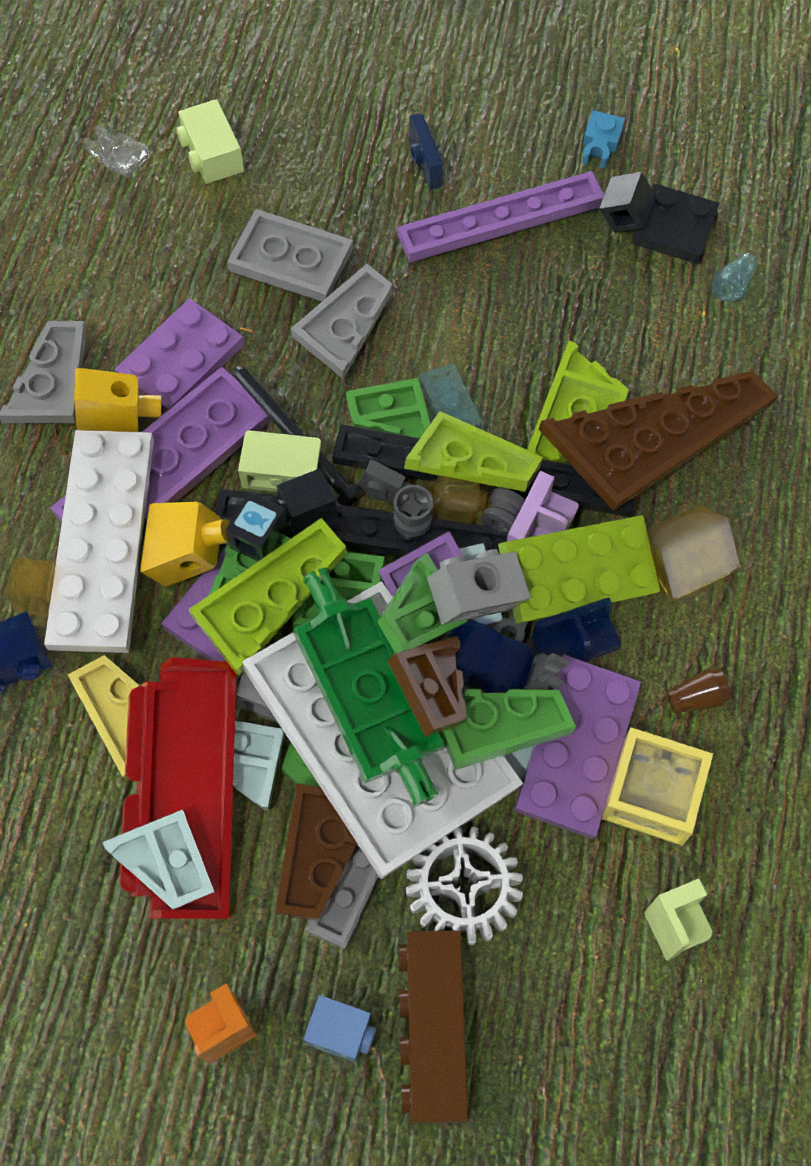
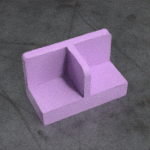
M540 471L508 533L507 541L568 530L576 515L579 504L551 492L554 476Z

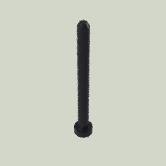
M237 366L233 370V376L284 434L307 437L245 367ZM320 452L317 469L321 468L327 483L339 495L337 503L342 506H351L361 497L363 490L357 484L350 486Z

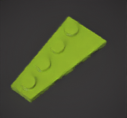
M321 518L188 609L190 615L239 676L244 671L242 662L260 652L311 595L303 581L304 577L315 571L318 577L320 575L318 569L327 568L330 573L346 555V546Z

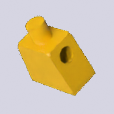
M75 368L74 405L77 430L138 432L139 417H161V395H139L137 376Z
M199 502L149 504L140 572L165 587L214 569L217 565L219 545L228 543L225 530L230 521L227 519L221 520L220 516Z

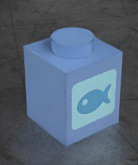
M319 995L303 1041L308 1046L356 1063L360 1052L368 1055L376 1028L369 1025L371 1013Z

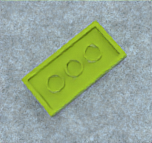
M643 515L498 544L500 554L516 552L531 597L512 609L515 624L660 592Z

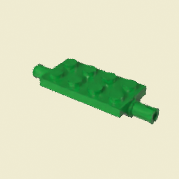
M327 568L318 569L320 574L318 577L315 571L307 574L303 581L307 585L319 610L316 613L317 616L310 622L295 627L293 635L365 784L391 772L399 773L411 797L413 806H420L423 804V800L428 802L439 795L422 760L442 750L445 744L439 733L425 737L388 663V660L395 652L377 622L380 615L371 597L357 603L347 602L346 599H341Z

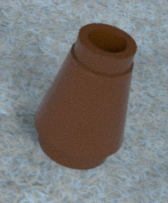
M707 668L675 686L673 689L667 690V696L675 714L723 707V702L731 700L730 688L721 669L711 671L710 668Z

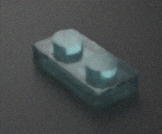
M454 363L420 374V385L435 417L441 411L482 429V420Z

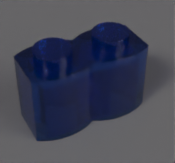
M468 619L466 623L452 631L450 638L457 636L460 641L461 648L455 653L456 668L463 671L464 686H472L474 683L483 689L484 693H507L509 689L524 690L536 654L533 649L519 641L502 636L489 626L472 619Z

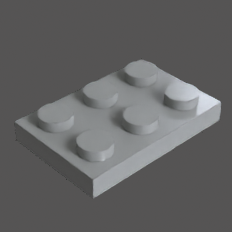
M255 209L227 261L228 271L323 301L331 295L353 250V240Z

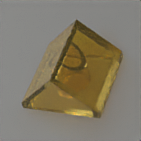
M698 505L646 529L657 578L671 601L736 572L740 568L729 519L702 505Z

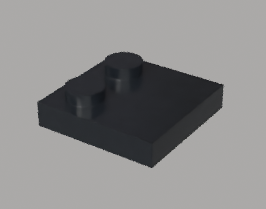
M653 183L652 190L656 195L645 228L635 230L631 244L698 264L720 203Z

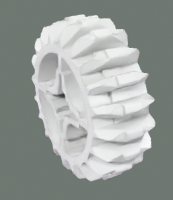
M458 827L453 832V839L449 840L447 836H444L438 842V847L433 844L425 850L428 856L420 853L412 859L414 864L421 869L412 868L407 870V879L417 882V884L406 887V895L409 897H420V899L410 905L412 913L427 911L420 920L422 928L428 927L435 921L438 924L434 931H444L445 929L451 931L461 930V933H466V941L471 946L476 942L475 931L477 930L480 931L485 941H489L493 937L490 924L501 932L506 929L507 923L500 914L511 918L515 917L517 909L508 901H521L523 893L511 886L521 884L523 877L519 873H508L517 866L518 861L516 857L502 859L508 850L506 843H502L494 849L491 847L494 834L489 832L485 836L484 841H480L477 839V827L471 828L469 838L462 837V829ZM467 854L484 860L490 865L496 875H491L490 871L483 872L474 869L470 864ZM454 855L453 872L439 877V881L428 882L434 867L441 860ZM461 867L463 868L464 877L469 878L468 883L474 882L471 885L467 904L465 893L459 892L460 887L458 889L454 888L458 884ZM499 888V898L494 906L484 914L475 917V898L489 893L490 889ZM438 895L439 899L453 900L458 905L462 918L444 912L434 902L432 896Z

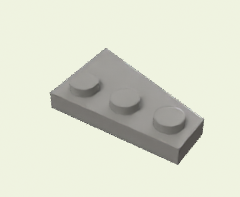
M366 264L291 328L292 337L344 379L393 293V284Z

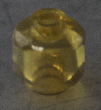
M439 476L436 481H432L429 485L428 491L433 498L432 512L436 519L470 524L476 519L479 512L485 510L487 501L486 491L481 489L480 484L477 482Z

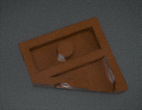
M457 636L395 653L388 660L425 737L457 727L467 719L465 700L462 696V688L464 686L463 671L456 668L455 653L461 648Z

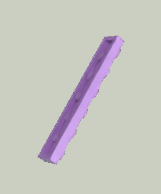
M590 171L399 226L397 236L410 263L599 208L604 193L593 172Z

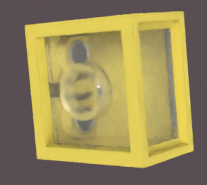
M630 727L622 745L601 819L683 846L693 833L713 753Z

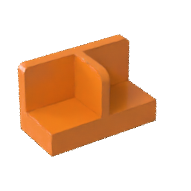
M227 984L212 991L210 995L213 1000L190 1013L185 1020V1025L196 1045L194 1049L197 1055L208 1064L257 1036L237 997Z

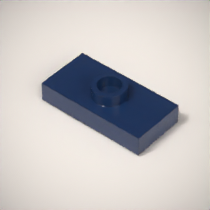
M421 113L410 115L409 140L411 142L410 152L413 163L420 165L429 190L440 188L442 185L443 162L428 125Z

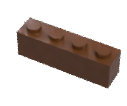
M461 930L407 932V944H398L399 972H407L408 990H399L400 1018H409V1036L400 1037L401 1065H410V1084L401 1085L402 1114H411V1125L466 1124L468 1116Z

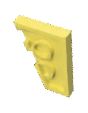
M104 655L68 674V677L123 779L127 781L128 778L125 775L128 696L130 691L139 685Z

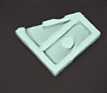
M235 721L233 787L263 810H270L285 732L281 728Z

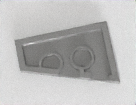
M47 321L29 355L31 361L23 376L17 378L13 386L14 393L8 405H3L0 411L2 423H76L74 405L75 368H83L87 332L84 321Z

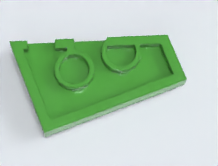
M465 689L462 696L465 700L467 719L459 726L442 731L440 734L455 770L573 734L576 725L560 690L509 689L507 693H481V689Z

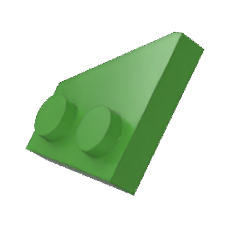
M418 378L346 391V401L352 426L421 438L430 425Z

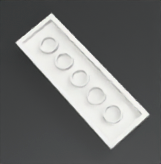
M75 430L44 642L47 650L129 653L154 444L152 433Z

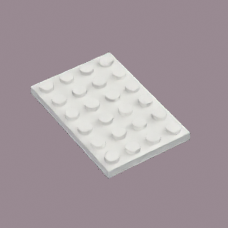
M381 581L347 602L357 603L371 597L381 616L393 597ZM293 633L242 662L243 670L380 879H383L418 854L427 850L431 845L439 842L444 836H448L458 827L463 826L523 785L504 755L455 770L446 746H444L442 750L422 760L439 795L428 802L423 800L422 805L414 807L399 773L391 772L365 784Z

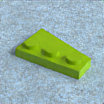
M439 411L406 457L404 469L525 492L540 469L543 457Z

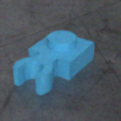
M592 111L583 140V145H586L582 159L583 164L587 165L591 156H598L601 158L600 168L604 169L607 166L610 151L616 152L625 118Z

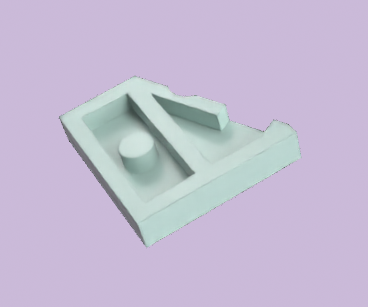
M183 810L103 842L105 849L172 909L214 892Z

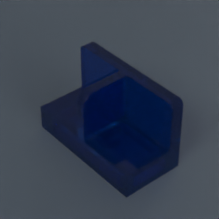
M610 597L536 621L531 641L537 655L544 653L549 656L555 653L561 657L567 655L585 662L619 650L621 642L609 617L613 606Z

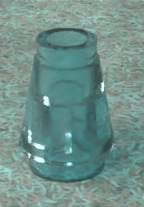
M744 253L717 271L712 283L714 294L725 302H732L743 297L758 267L756 258L751 254Z

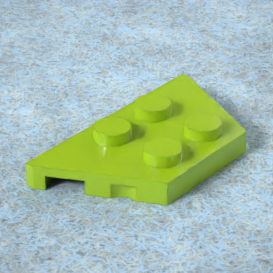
M568 341L527 450L542 456L545 461L567 462L563 455L538 429L542 420L554 418L555 421L571 418L575 412L586 410L587 413L604 410L607 409L609 404L626 401L629 389L618 379L610 377L606 369L597 361L591 363L578 352L579 346L572 341Z

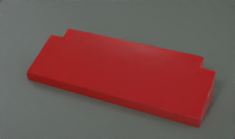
M171 657L161 664L160 682L147 681L142 686L132 689L128 696L125 775L129 780L137 782V792L127 796L123 802L122 834L183 810L214 889V892L172 909L120 863V887L126 892H132V897H150L149 919H229L236 673L226 661Z

